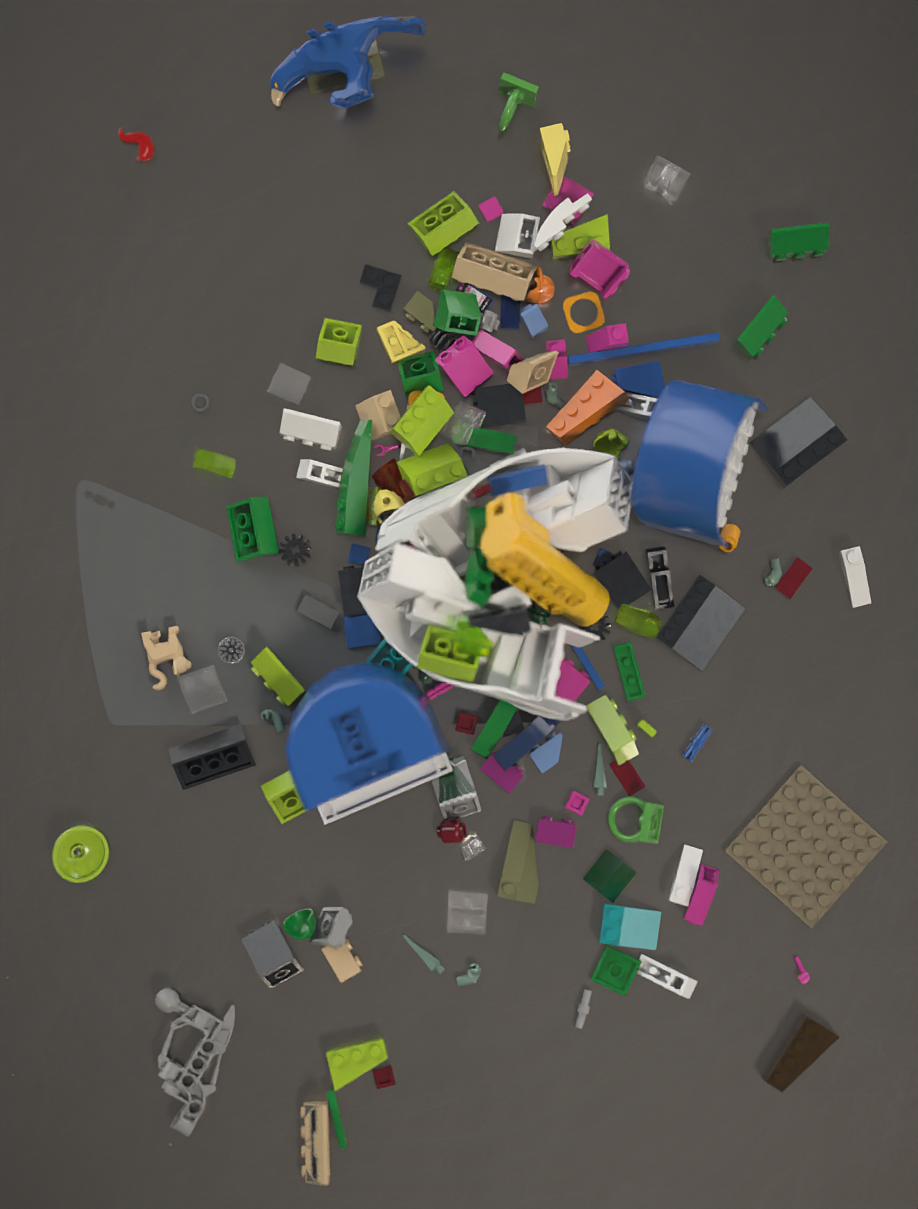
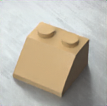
M551 351L537 354L519 363H514L509 368L507 381L522 394L548 383L558 352Z
M391 390L372 396L355 405L360 420H372L371 440L391 434L389 431L401 418Z

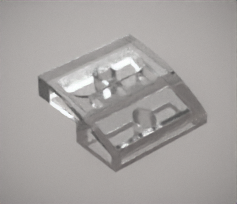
M458 401L451 408L454 414L438 433L467 445L473 429H480L486 412Z
M450 890L447 932L485 935L488 893Z

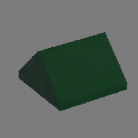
M605 849L583 880L614 903L636 872L609 850Z

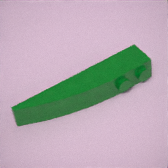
M360 420L346 455L336 502L337 518L335 520V528L338 534L365 535L372 420Z

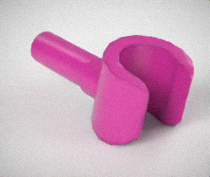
M398 443L385 447L376 445L374 449L382 448V453L376 454V456L382 457L390 450L401 448V444Z
M796 957L794 959L801 972L797 978L804 985L810 980V975L803 968L799 957Z

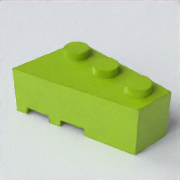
M608 214L563 232L564 235L556 241L554 239L551 240L552 260L576 258L592 239H595L610 250Z
M604 695L586 705L589 715L605 739L608 748L614 754L618 765L639 754L634 743L636 737L631 729L629 731L626 729L625 725L627 722L622 714H617L616 710L618 707L613 699L609 700Z
M384 1037L326 1052L335 1091L388 1059Z

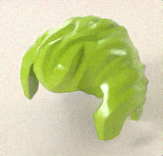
M613 428L602 431L594 440V450L604 454L615 455L616 458H619L621 449L629 446V438Z

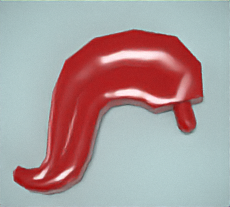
M119 129L118 136L122 142L137 143L139 145L138 153L140 156L136 157V161L141 159L143 162L149 161L153 157L154 145L148 135L140 132L124 134L123 129Z

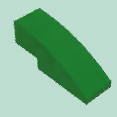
M456 425L453 444L461 447L469 446L483 451L514 455L517 435Z
M472 547L466 572V598L483 607L492 597L489 584L494 580L492 569L488 566V557L483 554L482 549Z
M499 700L471 750L488 759L518 708L506 701Z

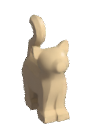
M179 626L169 627L168 642L163 643L159 642L161 637L160 631L141 633L143 645L147 651L150 674L159 679V683L152 687L156 691L162 690L167 684L165 674L156 669L158 664L173 660L172 669L177 677H180L181 673L186 672L192 666L191 661L184 657L183 647L177 637L180 631Z

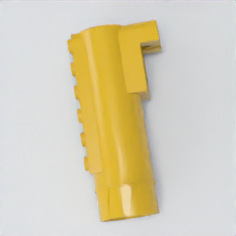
M508 493L486 505L487 528L482 536L481 549L483 554L488 557V566L552 615L561 614L578 626L583 627L596 623L608 608L610 599L608 590L592 575L586 573L550 545L549 530L526 513L525 499L518 494Z

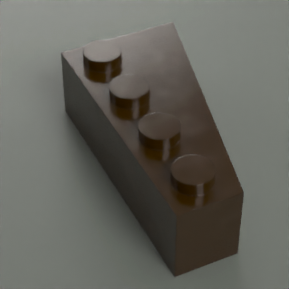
M804 1014L763 1080L780 1092H783L840 1037Z

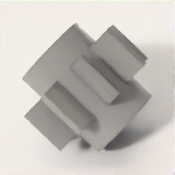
M485 310L484 314L480 313L479 329L487 333H491L492 330L497 331L500 321L497 320L498 315L488 310Z

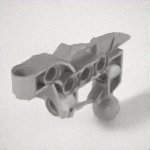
M164 988L156 995L155 1004L157 1008L164 1013L175 1011L180 1015L170 1022L171 1029L168 1038L164 1043L161 1054L158 1056V1068L161 1069L158 1076L165 1079L162 1085L165 1092L184 1102L181 1110L175 1116L171 1128L188 1137L203 1112L206 1096L216 1091L215 1084L221 1056L226 1051L234 1027L235 1006L231 1005L223 1021L196 1005L189 1007L181 1002L178 993L174 989ZM188 1024L203 1032V1035L185 1065L182 1066L166 1057L174 1030ZM205 1042L212 1043V1048L209 1051H203L202 1049ZM218 1054L210 1084H202L200 1081L202 1074L213 1056ZM195 1059L202 1060V1065L199 1068H193L192 1066ZM185 1076L192 1077V1082L189 1085L182 1084ZM194 1102L198 1103V1109L195 1112H190L189 1105Z

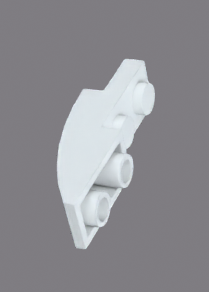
M587 193L574 203L569 198L560 203L539 229L533 241L531 251L535 252L537 249L542 251L549 245L548 242L554 239L556 241L564 235L563 231L567 227L565 224L575 218L574 214L578 211L583 213L590 207L588 205L592 200L590 195Z

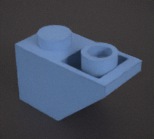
M529 304L521 310L522 313L520 314L519 321L531 339L548 329V324L537 304L533 306Z
M561 732L559 734L552 733L545 738L547 740L545 744L541 746L538 743L530 750L532 753L529 756L542 774L558 763L563 737Z

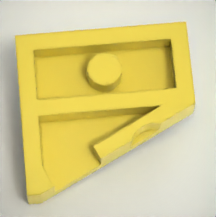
M391 321L376 328L391 364L426 349L408 331L403 330L396 321Z

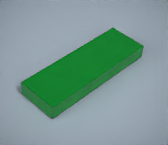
M632 642L613 646L627 702L645 698L646 695Z
M334 1088L329 1089L326 1094L339 1148L344 1149L347 1148L348 1144Z

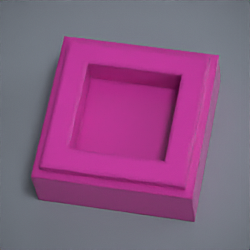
M495 196L478 205L487 223L504 214Z
M572 790L564 808L582 816L590 798Z

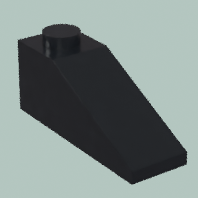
M526 604L468 616L469 626L511 636H525L528 632L532 631Z

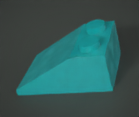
M384 638L366 662L390 666L405 675L413 664Z
M604 903L599 943L656 950L661 911Z

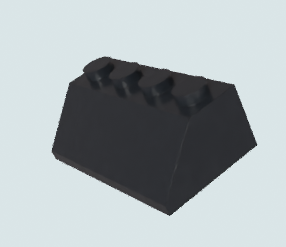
M242 724L168 749L172 766L183 790L256 766Z

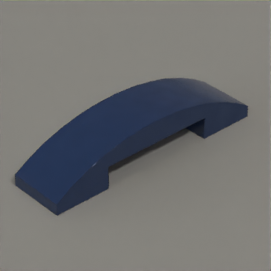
M537 716L524 730L493 755V758L506 771L548 735L560 721Z

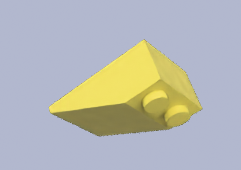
M562 123L540 128L541 149L554 196L559 194L568 161L567 152L570 151L568 130H564Z

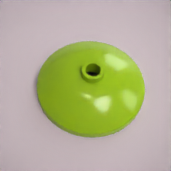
M75 826L66 830L60 835L53 847L52 862L55 870L61 877L70 882L82 883L92 880L101 873L107 863L109 856L107 841L98 830L90 826ZM76 848H79V851L77 853H74V850Z

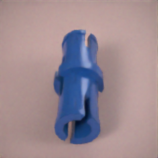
M702 724L696 736L690 739L691 743L682 756L692 762L700 748L703 749L705 746L704 743L713 730L708 728L707 725Z

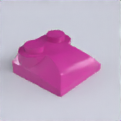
M563 176L559 194L554 196L552 189L542 207L552 213L567 198L574 203L587 193L592 198L594 193ZM579 211L575 213V218L569 223L575 226L582 213Z

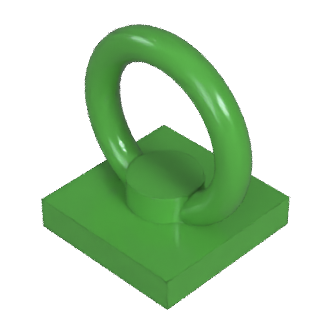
M503 72L498 90L499 94L508 98L499 122L500 131L507 129L518 103H523L530 107L534 106L539 89L538 86Z
M633 796L623 797L617 800L609 811V829L617 839L623 842L643 841L658 844L664 805L646 803ZM627 804H634L643 811L639 819L640 831L633 835L622 833L617 828L615 822L618 810Z

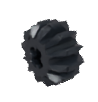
M439 328L434 331L429 339L430 344L441 353L457 340L449 332Z
M294 533L292 534L291 541L288 536L285 537V540L288 542L287 544L280 542V545L285 547V549H280L279 553H286L281 559L284 561L289 558L288 565H291L294 560L295 566H299V559L303 564L306 563L303 556L310 558L311 555L305 551H310L312 548L310 546L304 547L309 543V540L306 539L301 542L303 535H300L298 540H296ZM298 545L300 552H296L294 555L291 554V547L295 548Z
M605 616L597 621L600 625L598 627L599 631L591 630L590 627L592 625L579 626L578 628L579 630L585 629V632L600 636L602 640H605L606 638L602 632L610 634V631L605 629V627H610L611 623H604L609 618Z

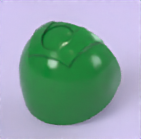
M310 908L291 914L283 922L285 931L292 938L299 941L311 938L317 925L314 911Z

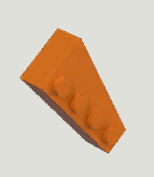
M596 370L546 427L552 436L566 445L585 432L586 428L598 423L599 419L607 413H612L616 410L617 406L626 403L629 398L625 391Z

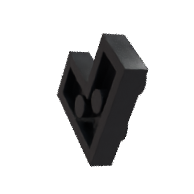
M365 264L360 284L377 288L372 307L391 312L402 275Z

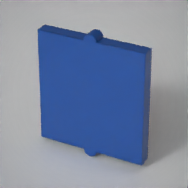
M369 615L353 618L344 617V634L346 635L348 648L381 643L379 629L375 626Z

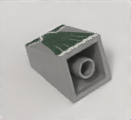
M456 756L451 758L449 761L453 771L431 781L443 818L459 819L482 810L465 757Z

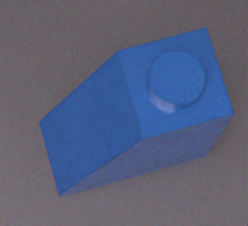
M660 361L615 369L614 375H611L612 382L627 393L658 399L660 393L665 388Z

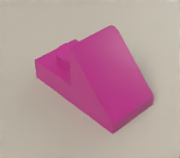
M565 340L546 341V353L551 351L558 352L549 380L567 379L568 363Z

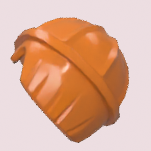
M537 267L534 279L535 284L530 286L531 291H529L525 300L540 305V303H545L552 298L555 287L552 279L542 274L541 267Z

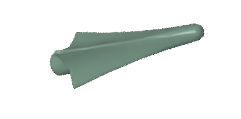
M598 743L593 789H596V796H604V789H607L603 765L602 744Z
M403 935V939L415 950L431 972L435 970L440 975L444 971V968L440 965L442 961L422 949L409 937Z

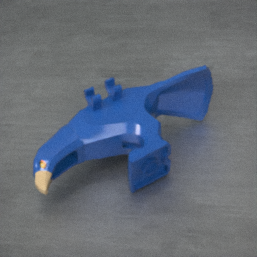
M375 16L346 23L342 26L334 25L332 21L323 24L328 30L326 33H318L314 28L307 31L311 40L306 41L298 49L294 48L287 58L274 70L270 79L271 99L279 107L284 95L303 79L318 74L334 73L346 74L348 81L344 90L332 93L331 105L346 109L374 97L375 95L370 85L374 69L368 59V52L377 36L384 32H403L424 36L427 32L424 19L421 17Z

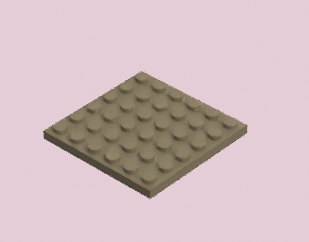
M800 765L724 852L812 929L887 844V841Z

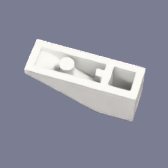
M625 392L629 400L617 406L615 411L648 422L657 398Z
M301 459L296 478L339 488L343 469L311 459Z
M860 546L838 552L852 608L870 604L869 586Z
M684 845L669 893V901L685 906L689 905L703 850Z
M643 954L640 955L639 960L642 963L637 974L690 999L698 981Z

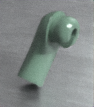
M779 558L770 560L772 572L764 578V583L767 586L776 585L782 576Z
M266 709L261 713L263 721L274 724L276 733L285 731L280 713L271 709Z
M471 964L466 975L456 977L458 987L477 981L481 973V968L478 964Z

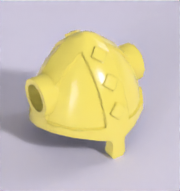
M380 490L376 494L373 503L374 513L379 523L382 524L380 516L394 513L405 504L402 498L395 492Z

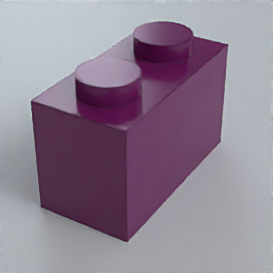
M494 751L480 767V770L510 794L524 777L521 774L523 770L517 764H514L504 771L493 758V755L497 753Z
M543 816L542 819H538L535 842L573 848L577 825L573 824V820L562 819V822H556L554 817Z

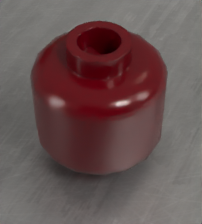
M458 818L444 819L441 821L440 826L437 827V836L445 844L461 843L463 838L466 837V825Z

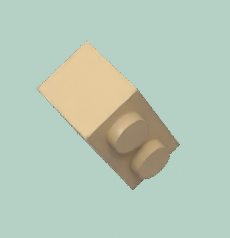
M345 939L343 946L337 949L330 946H325L321 949L341 983L361 971L360 966L363 965L357 955L353 956L350 951L353 947L348 939Z

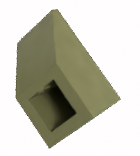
M417 291L404 307V312L406 313L404 316L413 323L414 321L418 322L421 325L420 328L425 333L429 334L431 332L433 334L436 331V327H434L433 302Z

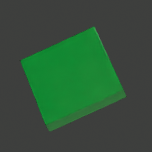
M607 945L590 980L626 997L642 961Z

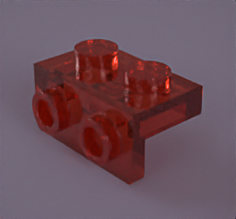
M393 458L381 466L372 475V478L382 490L395 492L404 499L408 496V492L397 466V461Z

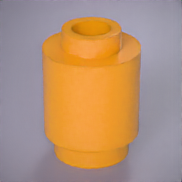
M726 524L722 528L720 536L729 545L728 548L719 546L721 550L731 552L737 547L741 533L739 527L734 524Z

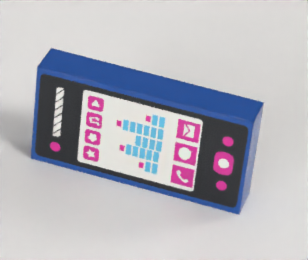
M460 282L455 291L476 294L479 310L482 314L494 302L492 297L472 284Z

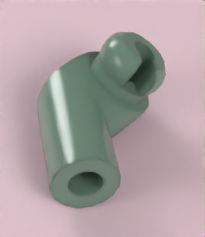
M549 383L545 387L546 400L557 408L562 409L566 401L558 397L557 385Z

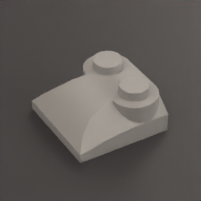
M323 907L314 935L309 943L330 946L334 949L342 947L345 943V935L353 922L352 915L343 907Z

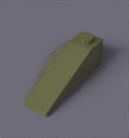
M374 40L368 52V59L374 69L371 80L384 77L380 53L376 40ZM344 73L318 74L307 77L311 95L345 87L348 81L347 75Z
M513 820L497 896L535 904L539 882L533 825Z

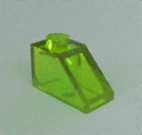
M446 247L442 249L433 267L428 282L429 285L441 290L447 289L452 279L459 252Z
M197 448L193 468L232 478L236 459Z
M621 604L615 618V622L625 628L656 639L663 623L653 612Z
M458 621L452 652L491 659L494 643L480 628L469 626L468 622Z

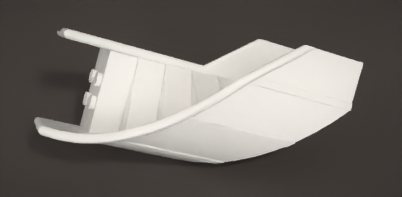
M565 448L530 452L504 460L460 481L436 488L407 502L381 524L376 550L382 552L395 544L410 540L418 551L447 559L460 578V576L465 575L467 572L472 548L466 547V508L486 507L489 502L505 495L491 497L489 492L485 496L469 501L467 494L476 488L488 484V477L545 465L547 485L511 493L518 494L525 499L526 513L549 530L551 546L583 552L589 546L627 531L632 503L633 480L615 455Z
M395 544L365 561L358 598L375 626L386 638L385 640L416 667L428 625L485 640L474 683L422 670L429 676L506 701L519 709L549 719L567 721L586 712L587 708L585 706L554 697L555 687L560 676V661L564 655L562 651L563 644L567 643L580 648L599 640V636L563 624L548 627L531 622L532 631L528 632L525 636H511L469 626L468 616L492 610L480 607L467 600L466 586L447 559Z

